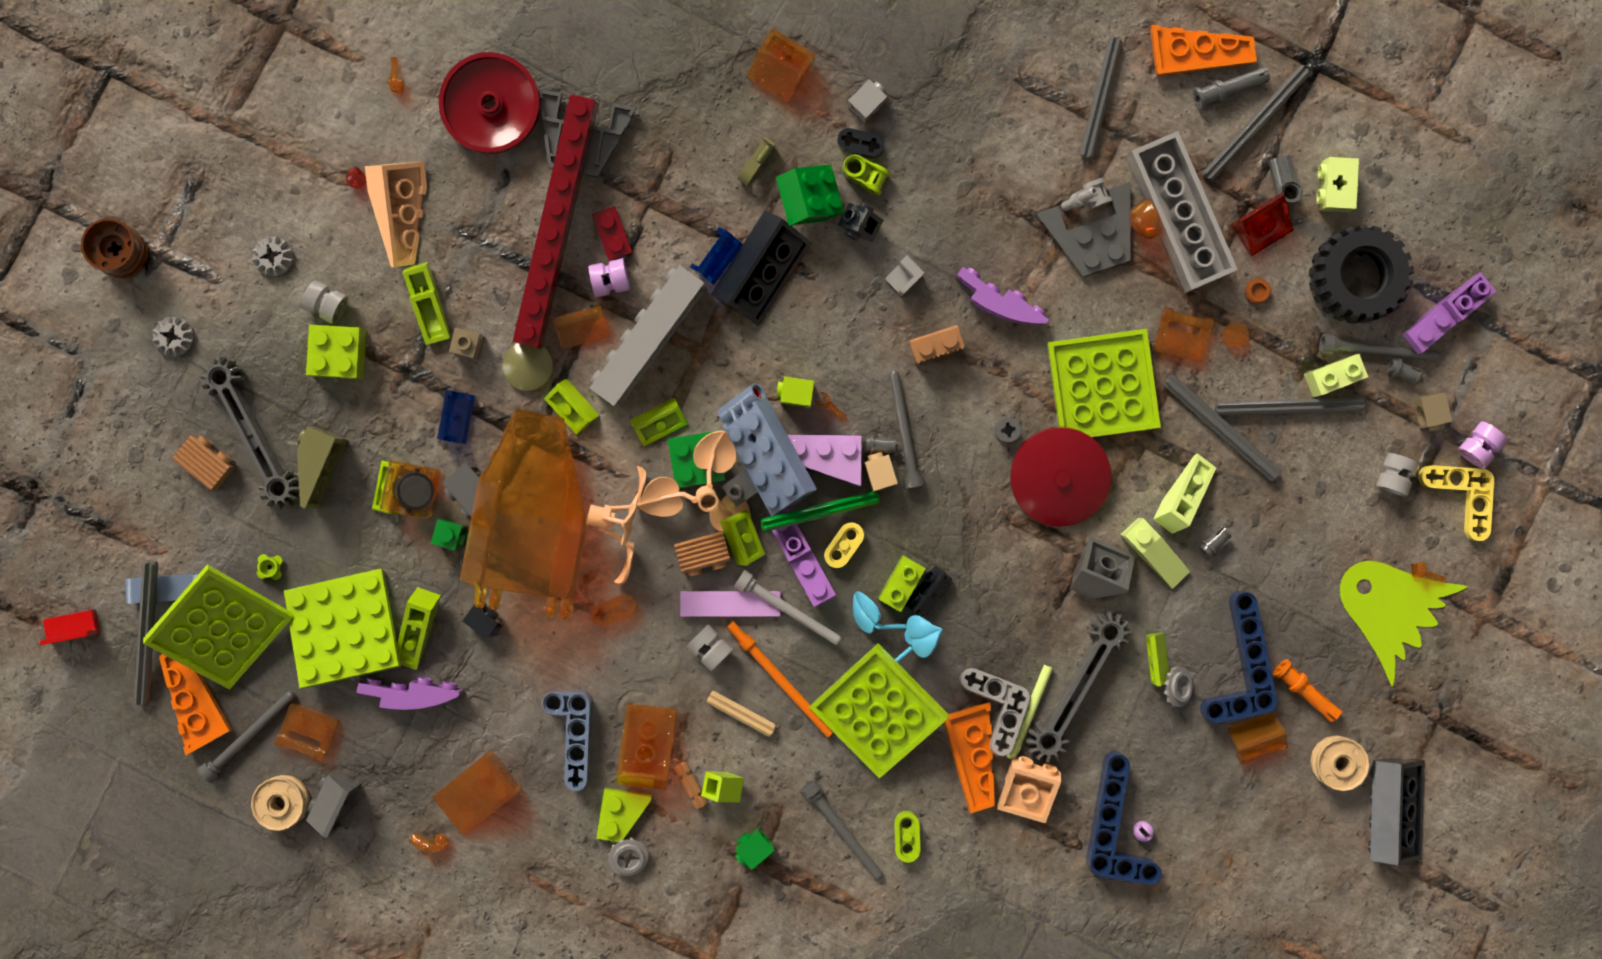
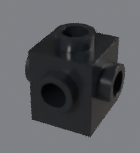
M849 203L838 225L846 230L845 235L855 241L861 238L873 242L884 220L873 212V208L864 203H860L859 206Z

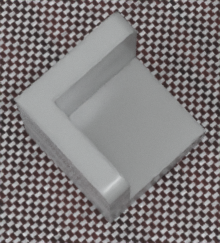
M907 255L885 280L903 296L924 275V272Z

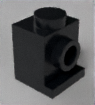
M478 600L462 622L486 639L492 635L496 637L504 627V624L501 623L502 620L498 618L499 613L489 606L486 608L482 607L485 602Z

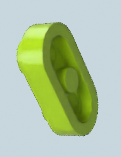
M911 811L900 812L894 820L895 852L897 857L906 863L915 861L920 855V824L918 817ZM909 819L911 825L909 827L902 826L903 820ZM910 844L912 849L909 852L903 851V846Z

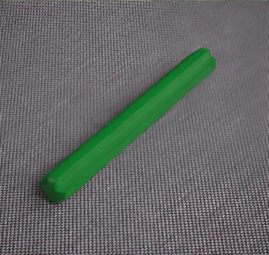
M872 491L761 519V527L764 532L816 520L879 504L880 497L877 491Z

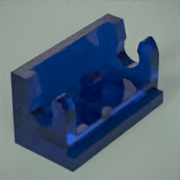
M721 227L715 230L721 236L700 265L696 266L692 263L689 268L696 271V274L713 285L716 284L744 245L730 232Z
M446 390L437 439L467 444L475 395Z

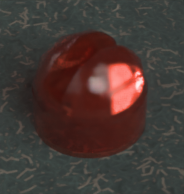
M354 166L346 174L345 180L352 188H360L367 183L365 174L357 166Z

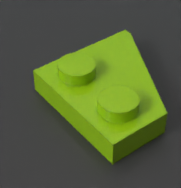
M605 788L596 839L614 842L624 839L652 800V795Z

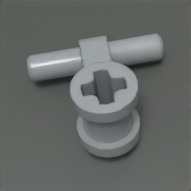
M1104 177L1083 185V190L1072 194L1070 199L1061 204L1062 209L1069 211L1073 208H1080L1089 204L1091 209H1096L1112 202V197L1108 196L1104 186Z

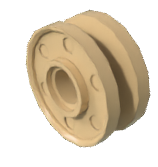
M1337 735L1326 737L1318 742L1312 751L1310 763L1313 774L1317 780L1334 790H1353L1361 785L1368 775V755L1364 748L1354 740ZM1342 757L1344 763L1341 768L1337 769L1336 761Z
M280 775L272 777L260 784L252 795L251 808L253 816L260 825L269 830L280 831L288 829L305 817L310 804L308 789L302 781L294 776ZM277 797L283 798L285 802L284 808H280L277 805Z

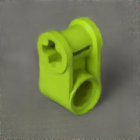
M850 155L845 159L842 166V174L847 180L877 196L881 195L880 189L886 178L891 176V172L886 168L872 163L859 155ZM850 162L859 164L860 172L856 174L849 172L847 164ZM878 175L876 183L873 184L875 177Z

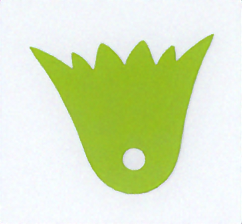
M1363 561L1353 565L1345 572L1340 583V597L1344 608L1376 652L1391 686H1393L1396 669L1395 655L1402 660H1405L1406 656L1402 642L1420 648L1422 642L1416 626L1434 627L1438 625L1437 620L1428 608L1445 607L1446 604L1439 600V597L1457 593L1468 586L1426 579L1381 562ZM1366 579L1370 581L1372 588L1369 593L1361 594L1357 590V584L1360 580Z

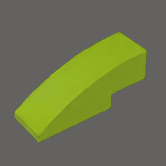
M429 262L404 268L402 274L410 293L409 299L425 344L428 345L449 339L448 325Z

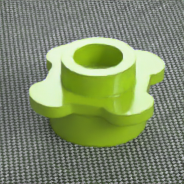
M266 554L260 555L258 557L257 576L260 579L271 577L274 580L280 579L282 576L280 566L283 563L282 557L279 555L274 557H268Z

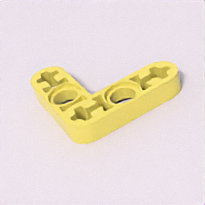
M1425 466L1419 471L1418 480L1424 487L1466 490L1465 535L1474 541H1484L1490 536L1494 476L1489 470ZM1432 470L1434 475H1443V480L1430 481V479H1426V474H1430ZM1455 471L1459 472L1462 476V481L1457 486L1453 485L1450 481V476ZM1482 476V478H1486V482L1481 483V486L1479 482H1469V477ZM1477 498H1481L1485 502V508L1481 512H1477L1473 507V503ZM1473 515L1484 516V519H1473ZM1478 525V527L1483 529L1482 533L1477 534L1473 532V527Z

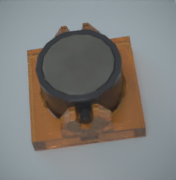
M390 460L380 509L431 519L441 470Z

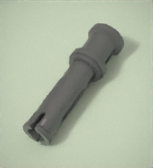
M1264 66L1224 82L1216 80L1210 86L1201 89L1196 87L1193 89L1194 102L1198 109L1202 110L1210 103L1216 101L1219 103L1224 102L1229 95L1265 82L1267 83L1270 81V74L1264 75V73L1268 72V69Z

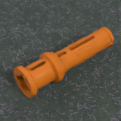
M1283 660L1275 668L1273 676L1280 678L1287 684L1291 692L1299 693L1330 722H1334L1335 719L1339 718L1342 710L1308 682L1307 675L1299 673L1291 665L1290 660Z

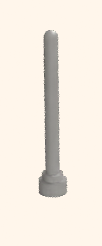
M746 570L743 571L734 586L741 592L743 590L746 592L751 591L833 644L838 645L841 643L842 639L838 634L755 583V579L752 578V574Z

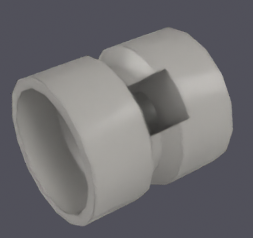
M314 280L307 287L300 307L313 315L319 313L321 319L334 325L340 320L347 307L348 296L337 290L330 292L329 286Z
M1387 453L1383 464L1385 472L1380 473L1376 487L1396 495L1408 497L1412 486L1410 478L1415 477L1420 463L1405 456Z
M708 624L686 648L695 657L700 656L701 663L711 672L733 650V647L724 639L719 640L717 638L718 633Z

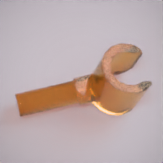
M391 57V76L388 78L387 84L392 92L403 93L404 79L397 78V58Z
M820 392L823 396L827 397V401L824 404H820L815 400L818 407L827 408L844 420L847 415L834 406L827 393Z
M1418 562L1411 564V573L1414 578L1426 577L1440 582L1445 581L1444 576L1427 571V563Z

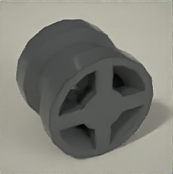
M1004 418L996 423L994 434L1003 443L1013 442L1019 438L1021 427L1017 420Z

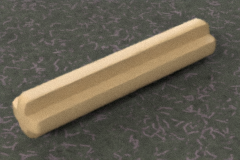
M712 691L707 699V703L768 737L773 734L776 728L774 723L715 691Z

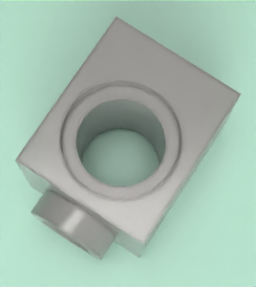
M869 79L848 100L847 106L866 123L886 102V90L878 82L873 83Z

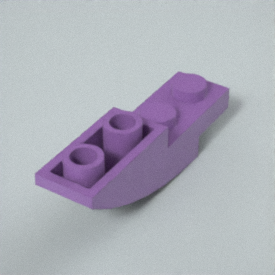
M963 267L955 277L974 292L969 301L991 315L1017 324L1043 326L1049 321L1045 317L1047 313L1039 306L1034 305L1032 307L1025 302L1027 298L1017 290L1012 292L1009 289L1002 297L999 294L1001 291L992 283L986 285L979 279L981 275L970 267L968 269Z
M1481 272L1476 274L1414 322L1415 325L1406 331L1403 337L1417 354L1423 353L1455 324L1463 321L1484 303L1496 290Z
M798 525L772 530L814 608L837 597Z
M368 677L366 681L358 683L356 693L381 697L380 708L408 710L445 703L462 695L464 689L457 688L458 684L443 681L442 685L433 683V679L427 677H418V680L411 681L409 689L406 688L407 684L392 682L391 685L382 684L381 679Z

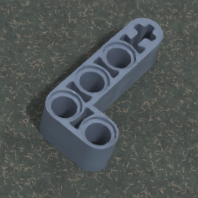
M199 573L158 576L156 602L176 601ZM142 577L125 578L126 604L140 603Z
M557 689L545 695L542 707L545 712L551 715H567L564 781L566 787L571 791H580L585 787L590 778L593 701L591 695L586 691ZM550 696H557L561 700L560 708L550 706ZM575 697L585 699L586 707L584 709L575 707ZM581 722L584 724L585 733L577 734L573 730V723ZM572 748H581L584 751V758H575L572 755ZM584 765L578 770V776L583 778L578 784L576 779L571 777L576 773L577 766Z

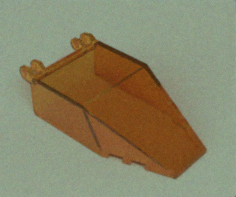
M516 409L501 436L502 440L497 450L493 451L490 457L491 461L488 467L478 479L460 579L475 586L474 605L476 608L484 607L487 588L491 589L489 601L491 610L498 609L501 601L500 590L548 597L545 612L546 616L550 618L555 616L558 607L557 598L562 599L560 618L568 619L574 606L573 597L587 524L566 425L562 417Z

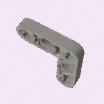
M974 668L965 670L959 677L962 689L1002 705L989 742V748L996 756H1006L1013 750L1029 704V692L1022 686ZM974 674V679L979 682L983 681V677L987 680L983 684L982 691H979L981 685L974 683L971 687L968 686L965 676ZM996 682L1000 685L1001 692L998 696H992L988 692L989 683ZM1018 691L1021 692L1020 697L1024 698L1023 702H1018L1016 710H1020V714L1015 710H1007V706L1013 707L1015 699L1012 698V694H1017ZM1007 714L1013 715L1016 719V725L1011 729L1003 724V718ZM999 729L1006 733H1012V737L1009 735L1005 737L1004 744L1007 745V749H1002L1001 752L998 751V746L995 745L996 741H1001L1004 734L998 733Z

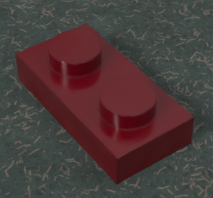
M616 206L593 213L592 217L608 260H617L633 254Z

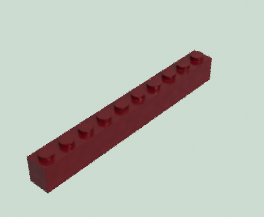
M570 94L512 341L518 344L539 349L543 347L599 107L594 99Z

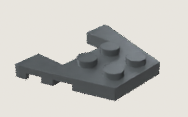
M539 89L548 167L553 169L564 120L558 119L563 95L562 93ZM613 103L608 128L594 126L583 175L599 178L636 112L635 107Z
M1129 182L1107 190L1108 196H1111L1113 200L1110 202L1114 212L1112 216L1066 230L1059 206L1036 214L1038 220L1043 223L1053 240L1055 239L1081 277L1131 261V186Z

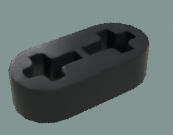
M853 128L843 129L837 137L838 147L842 151L874 159L879 157L884 148V143L880 136ZM847 134L852 135V140L858 141L859 144L850 143L849 146H845V141L841 140V138H846ZM871 140H874L879 149H875L872 153L869 152V147L861 144H870Z

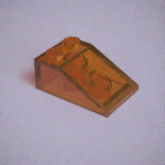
M627 703L616 784L666 790L676 709Z
M490 750L432 798L464 836L516 795L522 787L494 752Z

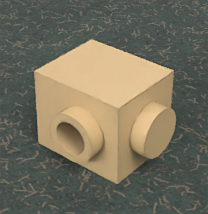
M882 452L868 456L869 461L864 462L872 491L898 484L889 455L883 456Z

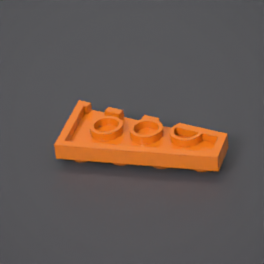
M1159 25L1150 26L1156 76L1251 65L1257 62L1254 37L1225 33L1214 34L1201 30L1189 31L1176 27L1164 28Z
M164 654L159 655L165 682L170 689L172 697V708L177 715L179 734L182 735L185 747L183 749L185 756L230 732L232 728L203 676Z
M985 702L950 713V716L944 722L965 801L970 813L995 806L994 777L992 773L993 753L989 748L992 734L990 723L991 702Z

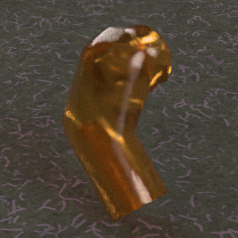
M415 832L411 835L409 843L425 853L442 852L447 848L448 837L444 834H437L435 840H428Z

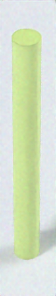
M1044 665L1029 700L1013 750L1006 756L1009 759L1017 758L1052 673V667Z

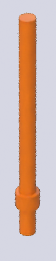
M734 621L730 623L726 628L739 641L738 645L753 656L827 738L831 736L833 731L809 708L811 705L754 644L755 640L749 634L746 635Z

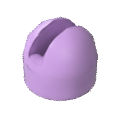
M1139 821L1133 826V835L1138 841L1147 842L1152 839L1154 829L1148 822ZM1143 827L1149 835L1145 837L1138 829Z

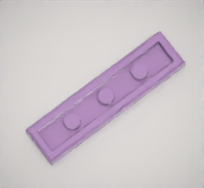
M680 591V617L780 616L778 608L751 591ZM770 591L780 598V591Z

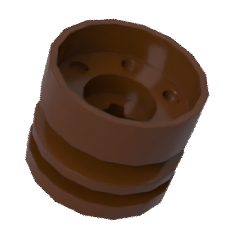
M103 218L93 222L85 229L81 238V251L84 259L94 268L116 279H127L138 274L147 262L148 247L145 239L137 231L114 218Z

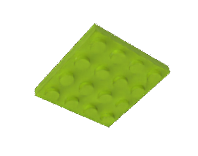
M1147 329L1047 343L1058 427L1075 428L1091 437L1161 428Z
M207 564L143 638V644L230 690L293 616L289 610Z
M383 569L284 590L286 608L293 616L289 621L300 689L401 667Z
M879 643L809 707L879 779L950 716Z

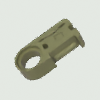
M764 137L737 179L749 186L776 148V143Z

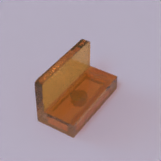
M601 306L552 318L563 349L610 337L604 310Z
M1274 712L1228 728V733L1236 747L1237 759L1241 765L1288 748L1287 734Z

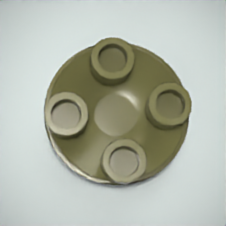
M517 343L507 351L503 359V372L507 381L515 388L524 391H532L542 387L549 380L554 367L551 356L544 347L539 349Z

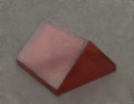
M1283 193L1231 223L1234 231L1251 256L1294 231L1286 197Z

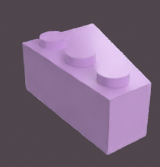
M788 435L804 467L861 486V436Z

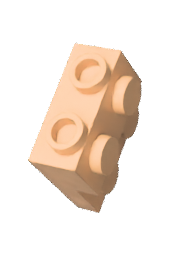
M1028 757L1012 758L997 809L1046 823L1061 784V772L1057 771V768L1052 764L1045 763L1043 766L1033 764V761Z

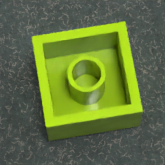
M309 325L306 375L364 380L367 330L358 327Z

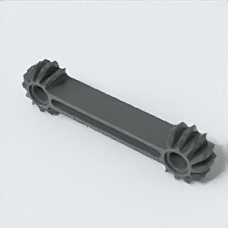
M223 356L218 361L214 358L210 359L211 367L207 365L202 366L207 373L206 375L202 374L199 376L200 379L206 380L201 387L209 389L208 395L212 397L219 394L265 482V485L258 486V490H264L265 492L260 496V499H268L267 506L273 507L275 505L277 510H282L284 505L287 508L293 507L292 500H300L299 496L295 494L299 492V487H296V484L299 483V477L293 478V470H288L286 473L283 472L239 388L238 381H245V377L238 376L243 371V368L235 367V360L230 359L228 361ZM224 371L227 379L225 383L220 384L218 376ZM236 404L238 405V407H239V409H240V411H241V413H242V415H243V417H244V420H243V418H242V416H241V414H240V412H239V410H238ZM258 447H260V449H261V451H262V453H263V455H264V457H265L267 463L265 462V460H264V458H263V456H262V454H261V452H260V450H259ZM279 482H282L285 486V491L282 495L276 492V485Z
M1107 611L1106 619L1102 614H1097L1099 623L1091 620L1090 624L1096 628L1095 630H1088V634L1096 635L1046 725L1042 727L1039 722H1036L1035 726L1038 730L1036 732L1033 729L1028 730L1034 736V738L1026 739V743L1032 745L1028 751L1030 754L1037 752L1035 755L1036 760L1040 761L1044 756L1045 762L1050 763L1051 755L1057 761L1060 760V756L1057 754L1058 751L1066 754L1067 750L1062 747V744H1069V739L1061 737L1111 649L1114 646L1120 652L1122 647L1119 643L1129 644V641L1124 639V635H1131L1130 630H1124L1129 625V622L1127 620L1120 622L1122 619L1121 614L1117 613L1113 618L1112 612ZM1108 626H1113L1115 629V635L1111 639L1104 637V630ZM1103 644V648L1101 649L1088 674H1086L1085 672L1087 668L1089 667L1099 647ZM1069 700H1072L1059 725L1054 729ZM1046 735H1052L1054 739L1053 744L1049 747H1043L1041 744L1043 737Z

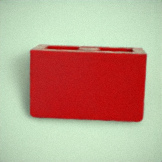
M96 610L43 619L46 639L40 640L39 645L100 634Z

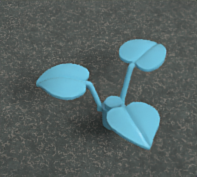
M856 591L854 594V619L859 628L864 632L872 633L875 627L879 630L907 629L904 635L907 643L911 646L895 659L898 664L913 650L918 656L923 658L932 654L939 642L942 628L932 625L929 621L918 615L911 616L907 624L882 625L878 623L881 619V614L876 604L859 591Z

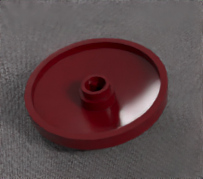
M482 52L462 59L448 72L439 92V112L447 131L462 146L482 154H499L519 146L532 133L540 114V95L533 77L517 60L501 53Z
M1071 427L1046 428L1030 436L1017 450L1010 468L1011 490L1021 509L1034 520L1050 526H1070L1091 517L1105 501L1111 484L1110 464L1102 447L1085 432Z

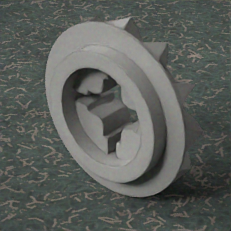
M266 236L261 241H257L256 247L252 250L253 263L257 270L265 275H281L292 264L293 253L290 245L284 239L277 236ZM270 248L275 253H282L274 257V264L271 260L264 259L266 255H269Z
M166 317L162 321H158L156 328L152 330V342L158 351L167 356H180L187 352L192 345V328L182 318ZM174 329V334L178 335L181 340H172L169 343L170 339L164 333H172Z
M1173 667L1170 673L1166 674L1167 681L1164 683L1166 686L1164 694L1167 695V702L1172 703V706L1183 707L1188 703L1192 694V678L1186 668Z
M632 837L629 840L620 839L619 843L612 845V849L608 853V862L615 873L622 876H632L642 871L646 866L648 851L641 840L636 841ZM631 850L634 857H630L626 864L622 855H626L627 851Z

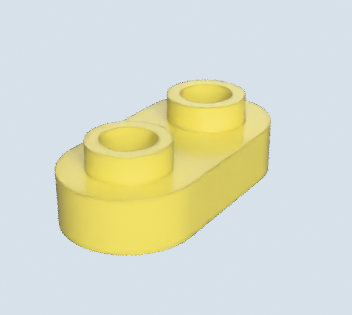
M852 522L846 523L840 528L824 553L825 561L829 566L841 568L847 564L863 541V529L858 524ZM849 530H853L856 533V537L852 540L846 536ZM836 550L842 554L839 560L832 558V553Z

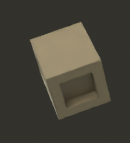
M455 327L449 352L479 360L485 336Z
M1446 392L1413 399L1419 428L1428 427L1430 432L1444 429L1445 423L1452 422Z

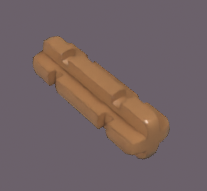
M684 761L677 764L674 770L677 776L681 777L680 781L689 798L692 797L694 807L696 809L704 807L707 804V799L701 796V788L693 773L689 772L690 768L687 762Z

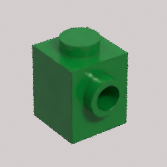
M438 519L431 544L451 550H460L461 546L464 547L467 541V525L446 519Z
M758 827L751 834L748 832L744 833L736 841L738 845L735 849L737 853L735 857L743 867L748 865L753 870L775 850V845Z

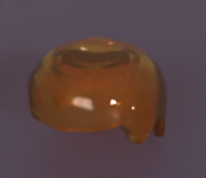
M1148 198L1142 200L1131 209V227L1139 236L1145 239H1153L1161 232V229H1155V225L1159 222V216Z

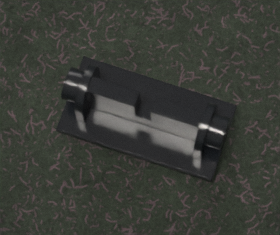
M935 565L932 570L926 573L919 587L913 590L905 605L920 617H923L924 614L928 615L937 603L931 596L935 593L941 598L951 586L952 578Z

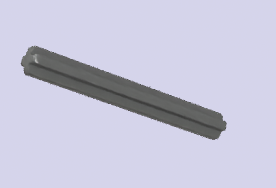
M1111 37L1108 40L1079 154L1086 159H1091L1094 156L1122 46L1120 38Z

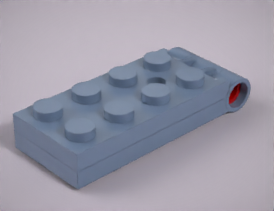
M753 383L718 410L719 418L724 423L722 426L732 441L740 460L771 516L785 512L817 490L769 403L762 386Z

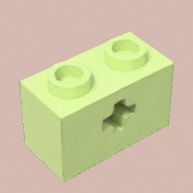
M1328 157L1322 161L1317 172L1318 179H1321L1320 189H1318L1316 195L1319 211L1349 213L1357 208L1359 159ZM1334 181L1336 182L1337 185H1340V188H1339V189H1337V186H1336V185H1333V182H1334Z
M1360 354L1343 358L1304 374L1313 397L1327 394L1368 377Z

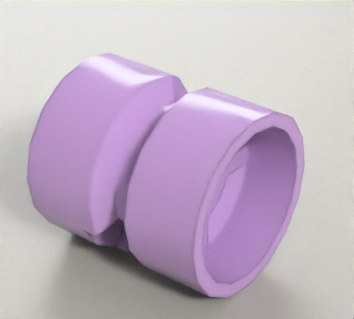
M623 258L609 261L607 266L603 263L589 265L590 280L595 297L609 295L611 290H614L616 293L630 290L628 273ZM609 273L611 283H605L604 274Z
M1482 421L1472 431L1473 437L1466 438L1458 448V451L1470 463L1485 469L1494 459L1493 453L1500 452L1508 442V439L1497 428Z

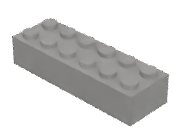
M1179 131L1132 150L1126 157L1184 292L1187 293L1237 271V266Z
M681 265L677 269L672 268L664 279L666 281L664 287L655 290L649 299L651 304L648 309L645 310L643 308L634 320L637 324L632 330L627 329L619 340L622 344L618 350L615 351L613 349L605 359L607 365L602 371L597 370L589 381L592 383L590 389L616 408H620L707 289L703 281Z

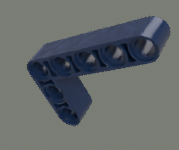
M1236 591L1229 598L1246 690L1205 699L1200 705V712L1205 719L1213 723L1270 713L1277 706V697L1258 602L1252 593L1246 591ZM1242 596H1246L1248 604L1244 609H1241L1238 605V601ZM1250 620L1253 628L1246 634L1243 630V625L1246 621ZM1256 645L1258 649L1257 655L1250 658L1248 650L1251 646ZM1261 670L1263 673L1262 679L1259 682H1254V672ZM1266 694L1267 703L1260 707L1258 699L1261 695ZM1241 699L1243 707L1240 711L1235 712L1233 708L1234 702ZM1217 704L1219 707L1218 713L1215 716H1210L1209 708Z
M1111 751L1105 755L1103 760L1086 863L1097 876L1154 885L1161 880L1162 871L1152 859L1115 852L1130 762L1122 753ZM1116 758H1121V767L1113 770L1111 768L1112 761ZM1111 783H1117V791L1113 794H1107V786ZM1106 808H1113V815L1108 819H1104L1102 817L1103 811ZM1101 833H1109L1107 842H1098V836ZM1096 858H1105L1102 867L1095 868L1093 866ZM1129 862L1127 871H1118L1120 863ZM1147 866L1154 867V871L1150 876H1143V870Z

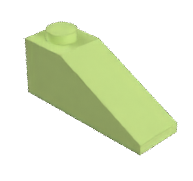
M1198 453L1195 454L1162 500L1153 520L1172 534L1189 527L1216 467Z
M1137 518L1120 534L1171 589L1190 573L1184 563L1144 518Z

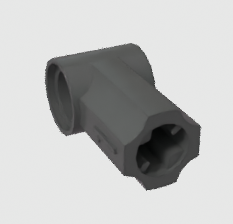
M1291 155L1279 156L1268 161L1276 191L1274 199L1278 206L1289 208L1300 200L1303 195V188L1297 181ZM1284 190H1290L1293 193V199L1286 198Z

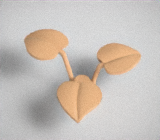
M716 431L706 435L694 449L693 459L695 465L700 469H707V485L699 488L696 496L683 491L679 492L678 483L672 478L658 477L646 486L637 503L638 508L648 514L667 517L677 514L682 509L683 502L681 497H685L691 500L692 503H698L701 510L710 512V522L720 532L723 531L720 524L722 519L744 510H748L750 514L746 501L736 507L727 494L723 497L722 501L718 499L715 490L712 488V470L716 473H724L731 469L736 461V450L727 432Z
M637 466L639 490L630 505H605V507L591 504L586 524L599 527V531L605 532L620 541L621 546L626 545L627 559L621 574L614 581L618 584L626 582L632 566L634 542L630 543L627 540L631 533V523L638 508L637 503L646 485V471ZM629 510V514L625 520L614 518L615 513L611 511ZM613 523L621 524L624 531L623 537L606 527L612 528Z

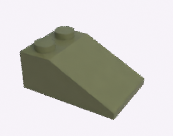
M307 426L306 430L303 429L297 439L299 444L297 460L300 507L304 509L319 508L348 441L347 439L316 427Z

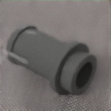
M1392 359L1387 367V373L1391 377L1397 376L1414 385L1418 383L1422 375V370L1404 364L1401 359Z
M873 435L865 437L864 452H869V455L879 452L895 454V438H874Z
M1219 526L1206 541L1203 540L1201 542L1202 545L1199 548L1205 555L1211 558L1213 555L1216 556L1218 554L1217 550L1232 535L1225 528L1223 529L1222 526Z

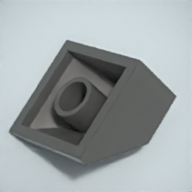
M1089 537L1074 571L1070 589L1092 599L1127 593L1135 555Z

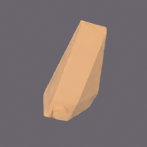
M424 162L365 166L368 194L391 267L413 265L416 261L419 233L417 232L419 218L423 216V210L421 209L423 195H426L427 190Z

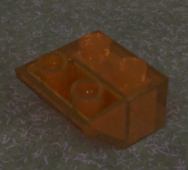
M772 28L759 48L746 77L789 104L813 66L815 54Z

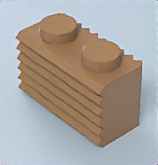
M958 325L909 340L908 342L914 364L916 365L923 364L929 360L932 361L934 358L937 359L948 354L951 355L953 352L962 351L964 348Z
M191 435L172 459L209 490L217 491L236 468L231 463L233 459L223 451L218 453L211 447L213 443L205 436Z
M723 531L674 544L682 574L688 572L689 577L703 573L702 568L712 566L713 570L727 567L726 562L731 560Z

